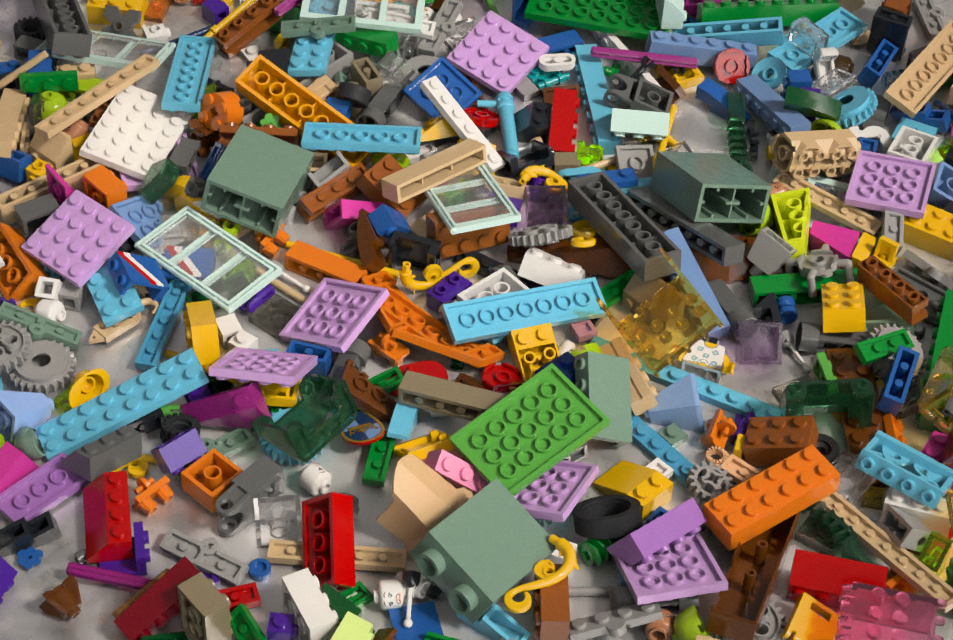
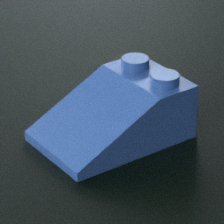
M940 161L936 165L927 204L931 203L945 209L950 200L953 201V167L944 161Z

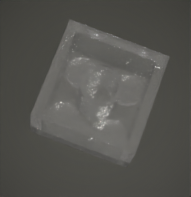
M299 494L253 499L257 549L268 548L270 539L302 541V515Z

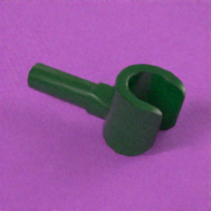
M452 358L451 362L453 364L450 368L461 372L466 363Z

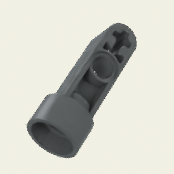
M385 83L371 100L368 107L363 109L356 118L355 124L385 125L386 121L402 102L404 89Z
M720 278L708 281L731 325L729 332L738 341H745L754 336L759 328L758 319Z
M800 322L796 331L795 349L796 351L819 353L825 352L826 349L853 348L856 343L865 341V337L870 332L823 333V325Z
M356 338L345 353L338 354L337 360L320 394V404L323 408H346L349 400L336 393L335 390L348 358L354 362L353 366L360 373L365 368L371 355V348L363 340Z
M628 586L608 590L611 610L637 604ZM699 595L677 598L671 601H659L661 609L668 611L677 610V612H681L693 605L698 610Z

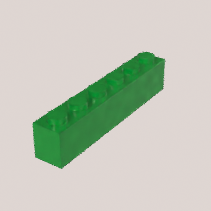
M853 268L854 282H857V268ZM845 269L833 271V275L828 278L816 276V297H809L807 279L802 277L800 273L749 276L747 292L752 308H755L769 293H775L776 299L781 296H791L794 298L795 305L822 303L821 284L828 282L847 284Z

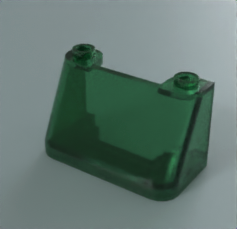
M309 373L299 384L298 391L302 400L275 423L268 415L259 416L251 423L255 433L296 461L308 462L356 419L357 406L345 379Z
M866 378L792 382L785 387L781 397V415L805 416V414L846 411L848 420H851L852 417L857 419L860 423V428L871 427L875 397L872 382Z

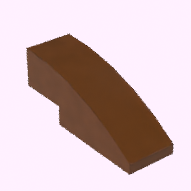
M362 208L359 210L357 220L358 250L364 268L372 273H376L387 266L381 249L386 246V242L382 236L377 234L368 217L370 213Z

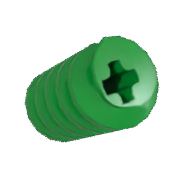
M627 535L611 539L587 538L586 541H582L578 545L579 555L587 566L591 567L593 563L599 566L602 561L606 562L609 556L612 557L606 548Z

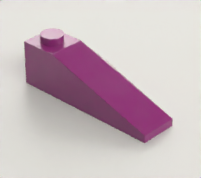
M252 381L180 405L184 416L192 415L191 418H197V421H200V425L205 427L253 428L273 421L258 381Z

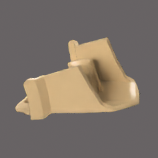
M408 454L399 459L395 466L392 482V496L394 500L375 521L405 544L409 560L415 562L409 553L431 529L472 498L473 492L465 487L455 488L414 454Z

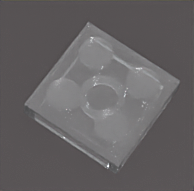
M834 68L812 82L811 88L821 89L820 94L835 98L843 90L851 88L858 80L855 74Z

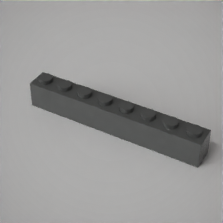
M647 186L627 190V196L661 230L667 231L679 227L688 246L723 267L743 262L744 242L709 222L692 221Z

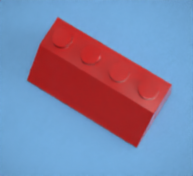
M127 470L103 473L83 489L87 564L134 559Z
M330 492L302 501L303 569L308 568L312 576L316 575L320 584V591H322V586L325 582L336 591L356 587L353 496Z
M795 549L786 599L797 601L798 597L805 592L826 607L878 617L888 567Z

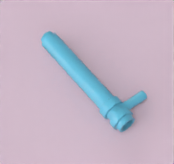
M501 91L497 94L495 101L477 100V107L496 108L500 119L503 151L516 156L518 160L519 148L514 119L515 106L513 96L507 91Z

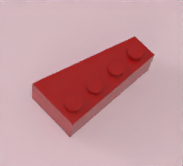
M554 88L548 143L554 152H575V144H572V140H576L577 129L574 128V124L578 125L579 114L575 113V109H579L580 98H576L577 90Z

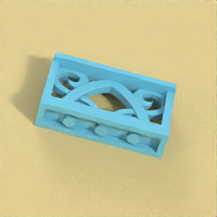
M880 430L876 432L874 438L866 447L861 450L854 465L855 468L933 510L945 494L949 492L953 484V469Z

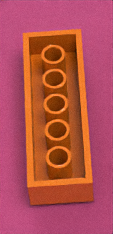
M811 444L704 503L703 515L707 520L705 524L724 546L731 551L737 547L739 542L742 545L836 492L841 474Z

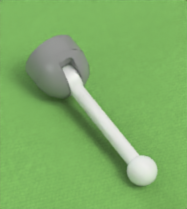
M271 261L282 268V274L278 277H285L302 288L304 293L310 292V286L303 285L284 273V267L279 261Z
M789 330L779 333L776 337L778 344L783 348H790L802 364L803 371L809 373L812 368L805 363L794 348L792 333Z

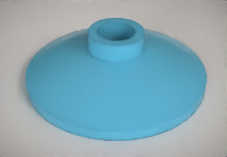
M766 57L760 60L752 70V75L756 74L773 90L782 84L783 78H786L787 73L785 63L777 57Z

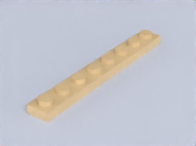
M145 53L34 126L35 133L47 139L54 137L57 133L159 67V59Z
M834 492L814 503L942 612L946 613L953 608V588L905 548L900 547L886 532L840 494Z

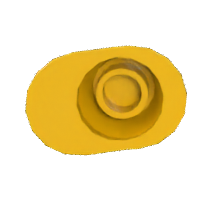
M95 368L93 370H82L76 374L68 398L71 408L73 409L106 392L110 384L108 373L103 369Z

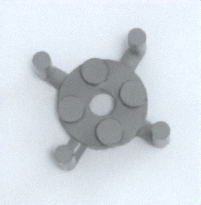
M823 244L821 249L810 251V255L805 256L804 253L799 258H789L785 262L786 274L794 273L793 266H798L800 275L806 277L809 297L817 296L815 277L828 278L833 275L832 272L838 267L845 268L847 283L854 281L852 261L850 259H838V255H833V251L830 250L828 244Z

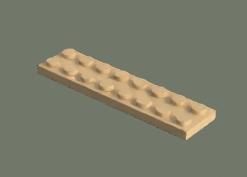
M950 20L883 94L885 99L912 119L953 74V20Z

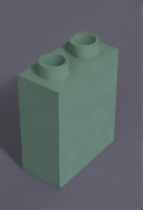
M241 124L206 180L200 209L275 238L307 183V173L310 172L315 153L303 149L299 145H294L268 135L261 130H255Z
M657 151L650 184L651 190L692 221L722 223H763L772 188L766 181L726 154Z
M496 478L431 529L409 555L415 560L416 567L421 575L433 580L445 593L451 608L456 613L464 615L473 624L490 610L493 605L504 598L507 591L518 586L533 573L535 565L543 559L546 560L556 550V546L548 542L550 535Z

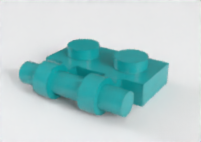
M537 64L527 77L538 89L551 87L554 84L560 85L564 83L565 80L570 79V74L568 72L563 73V71L545 72Z

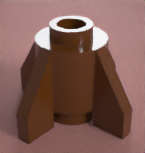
M198 119L188 120L190 130L194 129L190 133V139L201 141L200 149L197 152L198 157H205L209 154L211 147H214L216 141L218 142L219 132L211 131Z
M72 574L52 591H46L42 594L46 600L39 607L47 615L63 620L68 618L72 620L82 611L80 609L82 602L78 581Z

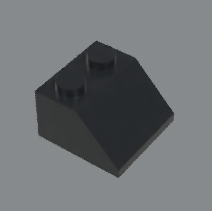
M532 102L514 113L518 142L529 143L531 139L540 136L543 143L547 144L552 104Z

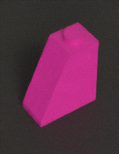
M341 199L324 210L325 230L344 229V227L350 226L351 223L358 220L360 209L363 208L371 213L384 203Z
M814 220L811 228L809 227L808 248L816 250L821 249L823 244H828L830 250L833 251V255H838V259H850L852 261V254L858 244L860 232Z
M7 441L0 449V493L39 468L30 458Z

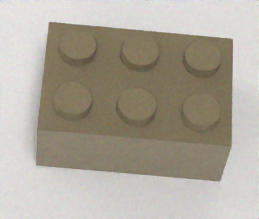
M200 572L178 585L181 627L191 640H232L233 631L230 622L232 617L229 609L231 603L226 594H221L217 590L214 581L211 578L207 579Z

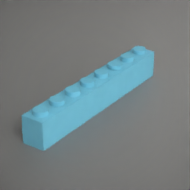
M597 44L575 45V50L571 53L576 58L574 74L578 75L577 84L581 87L580 97L583 99V111H586V123H589L588 132L589 135H592V148H595L597 155H615L614 148L621 144V138L614 137V133H610L612 108L606 105L603 100L604 93L608 90L601 59L591 57L590 55L591 47H597Z

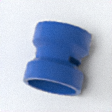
M791 296L777 298L782 324L795 322L798 314L794 298Z

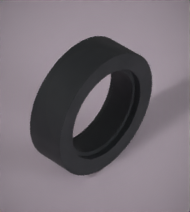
M604 495L589 498L576 504L572 510L575 532L582 537L590 539L622 537L638 530L643 524L640 501L626 495Z

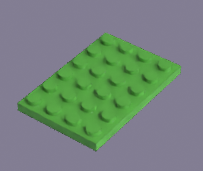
M551 363L449 437V442L488 483L497 478L515 496L609 426L610 420Z

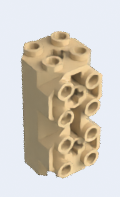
M850 129L783 132L774 136L770 148L771 154H775L772 164L779 173H790L795 179L813 178L820 171H823L827 177L846 176L852 172V168L855 166L856 159L861 150V143L857 141V137Z

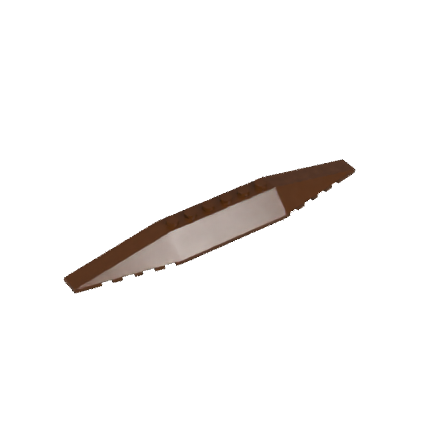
M600 235L592 236L596 239V244L591 247H574L571 245L572 238L561 239L559 242L543 246H534L550 255L561 258L569 264L574 263L581 266L586 275L592 277V274L603 276V279L615 280L631 269ZM744 242L743 262L725 267L689 246L707 282L720 278L725 284H733L734 281L743 280L744 283L749 282V276H752L749 270L754 263L747 256L753 243ZM507 245V262L521 264L526 251L530 247ZM785 263L770 275L786 274ZM793 266L794 273H800L798 266ZM670 275L660 277L665 282H671Z

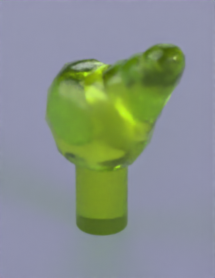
M72 383L53 400L54 407L56 409L62 408L64 413L72 409L68 400Z

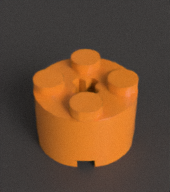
M232 91L205 94L201 101L198 119L211 131H219L220 125H225V122H233L236 125H240L244 115L243 107H240L239 103L241 100Z

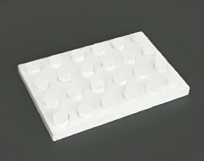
M130 85L114 97L81 147L79 155L153 184L189 125L188 120L193 118L194 113L161 110L163 97Z

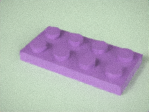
M62 452L1 492L0 514L10 523L23 517L29 521L46 511H50L91 482L61 465V461L67 457Z

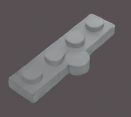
M444 1L433 22H436L433 39L423 38L417 48L418 53L436 56L446 37L456 34L455 21L464 7L463 1Z
M913 0L912 4L928 40H933L944 28L942 23L944 10L935 7L932 0Z
M906 249L902 256L908 259L906 262L914 269L917 267L923 270L922 275L930 280L934 278L939 281L937 285L945 291L947 289L953 290L952 279L912 251Z
M171 527L159 544L160 550L180 560L186 556L197 568L209 574H214L217 578L233 586H239L249 570L248 564L221 552L217 540L212 537L200 542Z
M659 602L646 605L622 606L619 609L600 612L593 616L570 621L569 635L571 640H587L606 634L612 637H620L627 632V627L632 628L656 620H662L663 615Z

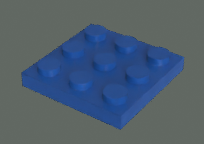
M443 56L403 90V94L429 118L438 117L440 115L439 110L419 86L422 81L433 76L440 80L463 110L470 107L482 96V92Z

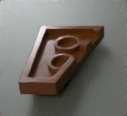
M348 358L344 364L335 392L390 423L397 402L381 387H375L368 380L369 376L364 371L360 373L353 366L354 362Z

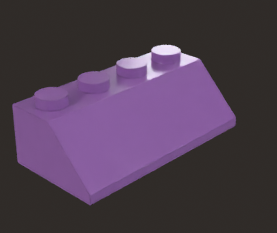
M692 497L606 549L610 554L630 565H634L639 561L645 564L655 558L654 552L660 555L670 549L669 543L672 542L675 546L686 539L684 536L686 533L692 536L702 530L700 525L707 520Z

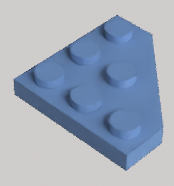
M151 191L112 204L109 207L110 211L134 225L136 230L130 237L135 243L163 223V219H161L163 205ZM160 238L149 247L155 251L158 250L162 245V239Z

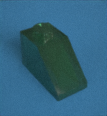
M169 158L153 163L138 193L151 205L154 204L175 184L181 170Z

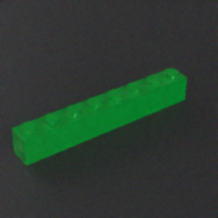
M706 0L703 3H697L696 20L700 23L782 16L783 26L812 25L837 10L839 3L836 0H738V2L721 0V2L717 3Z
M292 8L267 30L280 33L281 21L300 20L301 9ZM356 27L354 32L336 33L334 41L348 50L389 59L399 47L397 32Z
M949 289L946 290L945 297L940 296L938 308L941 309V312L937 311L935 324H938V328L934 327L931 338L935 340V343L930 344L928 355H932V358L927 359L925 371L929 372L928 375L924 374L921 386L925 387V391L920 392L918 403H921L922 406L921 408L917 407L915 420H918L917 429L934 432L935 430L943 433L947 416L942 413L946 400L951 397L953 390V290Z

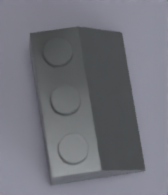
M127 425L120 427L118 430L75 450L61 461V465L92 482L101 474L112 472L141 457V433Z

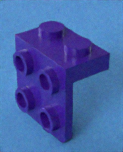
M143 521L133 522L134 537H132L134 559L99 562V568L137 576L147 575L146 563L151 562L150 548L145 549V544H149L148 530L143 529Z

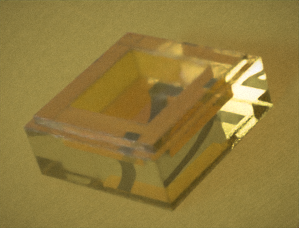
M864 485L861 507L883 511L887 489Z

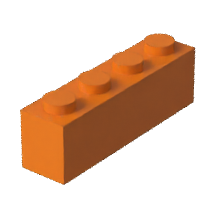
M299 240L285 254L286 270L318 283L326 277L360 284L362 277L368 275V270L363 266Z

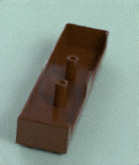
M800 512L740 545L741 542L738 543L726 577L728 590L720 591L716 603L712 605L706 628L707 632L733 640L755 639L796 533Z

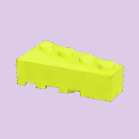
M810 188L770 194L778 234L797 250L791 258H799L804 253L807 256L811 214Z

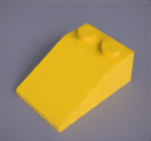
M622 460L595 480L592 486L604 495H626L638 499L641 505L642 522H644L659 506L663 507L671 500L674 483L657 470Z

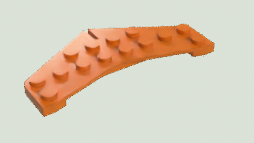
M385 270L362 277L360 284L387 288L390 295L376 314L387 333H392V337L468 363L474 368L485 367L504 359L506 352L490 343L481 345L472 341L454 345L447 325L414 304L396 286L397 280Z

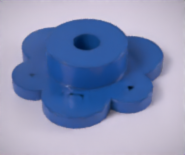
M28 547L27 550L22 549L17 553V564L23 565L24 569L30 570L34 566L41 564L43 552L35 550L34 547Z

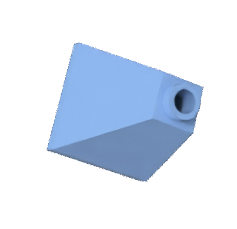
M695 373L688 374L658 392V396L655 397L658 403L657 406L644 412L645 418H650V422L653 424L668 426L674 422L683 430L705 433Z
M0 390V433L3 435L5 442L7 441L14 446V437L23 426L33 428L35 432L36 427L42 425L51 417V412L54 409L53 400L50 397L47 398L43 393Z

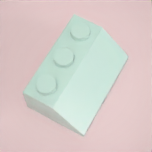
M655 0L660 28L682 29L683 21L687 19V13L684 10V0Z
M612 108L610 133H614V137H625L626 134L633 135L635 139H644V136H650L652 140L663 141L664 138L668 137L670 113Z

